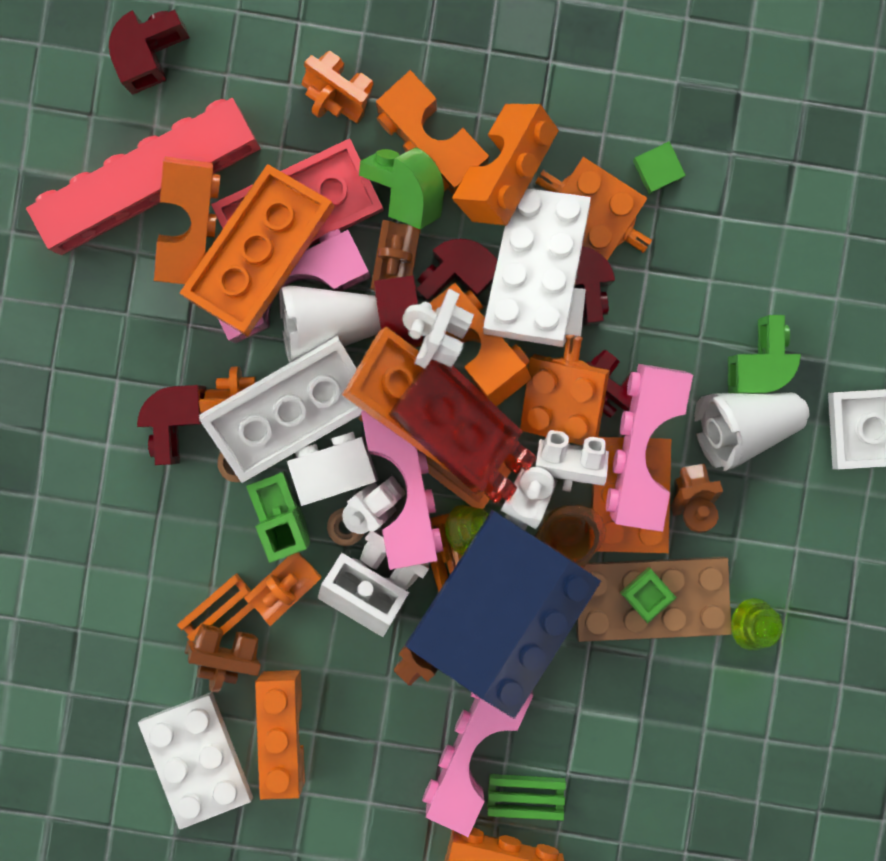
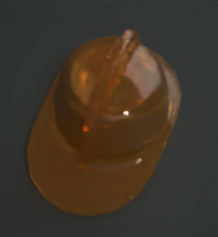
M579 504L576 506L563 505L547 514L542 527L534 537L584 569L605 540L606 528L603 519L594 510Z

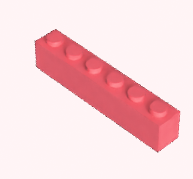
M233 97L227 101L220 99L212 102L206 107V112L193 119L187 117L177 121L172 125V130L159 137L154 135L143 139L138 143L137 149L125 155L116 154L104 161L103 167L92 173L83 172L70 179V184L64 188L40 194L35 199L36 202L26 207L47 249L62 256L161 203L162 168L165 156L213 163L212 174H215L260 150L261 148Z

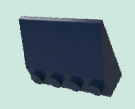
M492 510L405 646L482 700L515 719L602 581Z

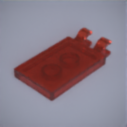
M431 359L427 367L421 369L388 414L472 492L477 494L485 491L486 496L496 504L500 502L502 497L506 501H510L517 490L516 485L498 471L502 463L504 462L510 471L517 474L521 468L530 470L537 459L530 450L523 447L517 441L523 431L453 365L449 367Z

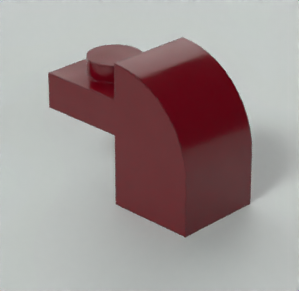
M175 9L170 12H156L148 18V21L143 23L132 10L122 16L115 24L109 39V53L120 82L132 95L167 81L155 52L190 38L183 21Z
M469 239L446 241L433 249V257L441 265L436 268L432 264L419 276L417 281L421 285L416 289L417 294L425 302L430 303L455 278L467 291L471 290L478 297L493 282L498 259L483 245Z
M582 246L575 288L586 289L582 322L583 326H592L602 323L604 321L603 315H608L607 293L601 292L600 287L610 286L615 281V276L605 257L594 249Z
M414 275L374 281L381 329L388 327L414 348L421 347L423 336L421 335L419 339L412 338L409 335L410 330L403 323L405 310L409 306L418 305Z
M206 386L166 387L153 393L144 402L138 415L137 427H153V434L149 435L148 450L150 457H154L155 465L180 463L178 426L202 425L199 420V415L202 414L200 413L199 401L205 397Z

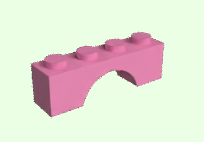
M336 229L319 238L320 244L305 251L282 287L298 280H316L326 284L334 291H344L371 278V275L349 230L341 233L340 229ZM272 302L248 337L270 327L269 314ZM219 320L229 341L238 343L248 338Z
M638 364L637 372H631L627 386V395L632 396L630 410L623 412L620 424V434L625 435L622 450H616L613 461V473L618 475L615 489L609 488L606 499V511L610 512V517L615 524L663 532L670 492L663 485L652 479L646 466L645 452L649 438L659 425L673 417L686 414L693 374L686 371Z
M361 411L368 453L380 456L393 463L401 472L406 484L407 498L402 513L392 524L382 530L389 570L437 561L436 553L442 552L443 546L439 528L432 529L429 513L436 512L432 489L424 490L422 474L428 473L426 455L421 451H417L416 447L371 415Z
M471 692V697L475 698L469 712L463 710L459 716L454 730L459 734L454 745L447 744L441 755L438 766L443 769L438 780L431 779L423 795L422 801L426 803V818L469 837L485 802L483 788L474 779L469 768L472 753L483 739L499 731H518L534 696L533 692H531L515 719Z

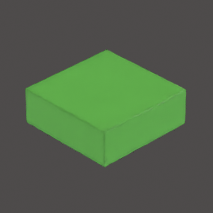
M670 141L635 157L633 160L649 195L686 176Z
M649 567L620 591L621 595L647 624L677 598Z

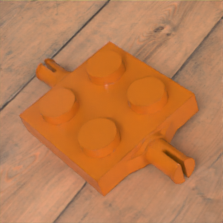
M585 157L581 159L574 172L564 179L563 182L547 173L544 169L540 176H538L535 184L547 191L591 197L583 246L599 252L606 260L609 259L614 249L624 241L641 251V253H644L648 248L647 246L652 242V239L633 228L636 216L648 198Z
M566 335L563 357L550 358L536 354L530 357L531 363H529L528 371L532 379L526 383L520 431L540 435L545 438L550 430L565 432L569 436L568 444L574 443L582 446L585 439L599 437L610 370L592 367L579 360L582 337Z

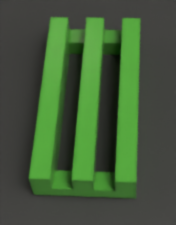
M489 774L487 816L564 821L565 778ZM496 786L556 790V795L528 792L496 791ZM495 801L555 805V807L495 804Z

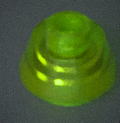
M466 505L455 506L448 515L445 524L446 537L451 548L463 556L489 514L481 508Z
M749 598L740 603L735 609L731 618V631L734 640L743 649L755 651L770 647L781 637L783 630L782 619L764 600Z

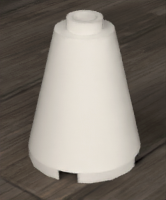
M292 285L281 287L279 290L280 317L283 318L284 331H282L290 363L336 336L339 337L343 346H347L377 335L381 330L375 295Z
M792 392L715 393L702 396L696 403L694 413L695 421L701 420L703 432L697 433L698 442L705 457L715 468L723 466V471L731 470L804 429L809 418V407L804 399Z

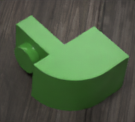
M415 147L399 155L396 151L381 149L360 161L359 176L391 188L388 217L418 229L424 228L441 217L444 198L442 175L436 163L424 151Z
M768 315L758 319V354H737L728 357V393L773 392L785 386L794 377L800 364L801 354H785V348L790 343V328L785 324V315Z
M285 471L247 485V490L260 521L255 527L269 563L306 550L310 545L308 528L300 505H297Z

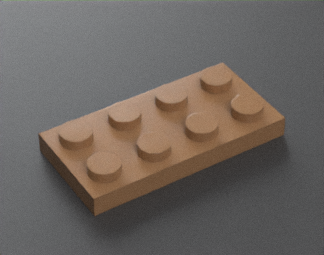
M726 557L576 563L602 581L576 621L578 642L732 635L728 558ZM649 567L677 598L647 624L621 595L620 591Z

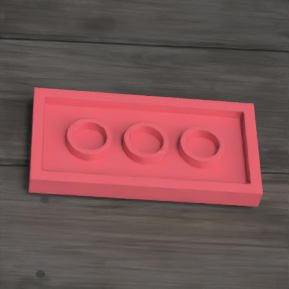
M350 138L281 171L331 200L335 206L309 246L319 242V238L336 229L343 231L384 211L371 181L359 176L361 160ZM253 184L211 204L222 229Z

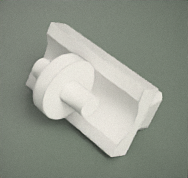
M448 289L441 307H438L435 312L432 310V305L428 302L409 306L405 310L403 323L410 330L409 335L414 339H419L421 335L425 336L415 364L426 368L430 360L433 359L452 367L458 358L463 342L444 333L447 331L462 339L474 317V314L456 306L459 293Z
M550 430L545 440H539L535 467L547 470L553 478L562 479V491L570 492L573 481L605 486L609 451H606L604 439L589 437L584 440L583 446L568 444L569 436L565 432Z
M524 463L501 508V511L506 513L504 518L523 530L528 525L536 529L543 518L558 481L547 470L540 467H531Z
M393 476L380 486H377L375 482L367 485L347 501L348 505L344 508L342 514L343 522L347 529L356 534H363L368 531L373 533L397 511L394 505L406 492Z
M380 528L373 533H368L365 538L368 542L360 556L362 562L377 570L387 555L383 531ZM430 562L397 568L389 579L397 586L407 590L418 577L424 578L429 570Z

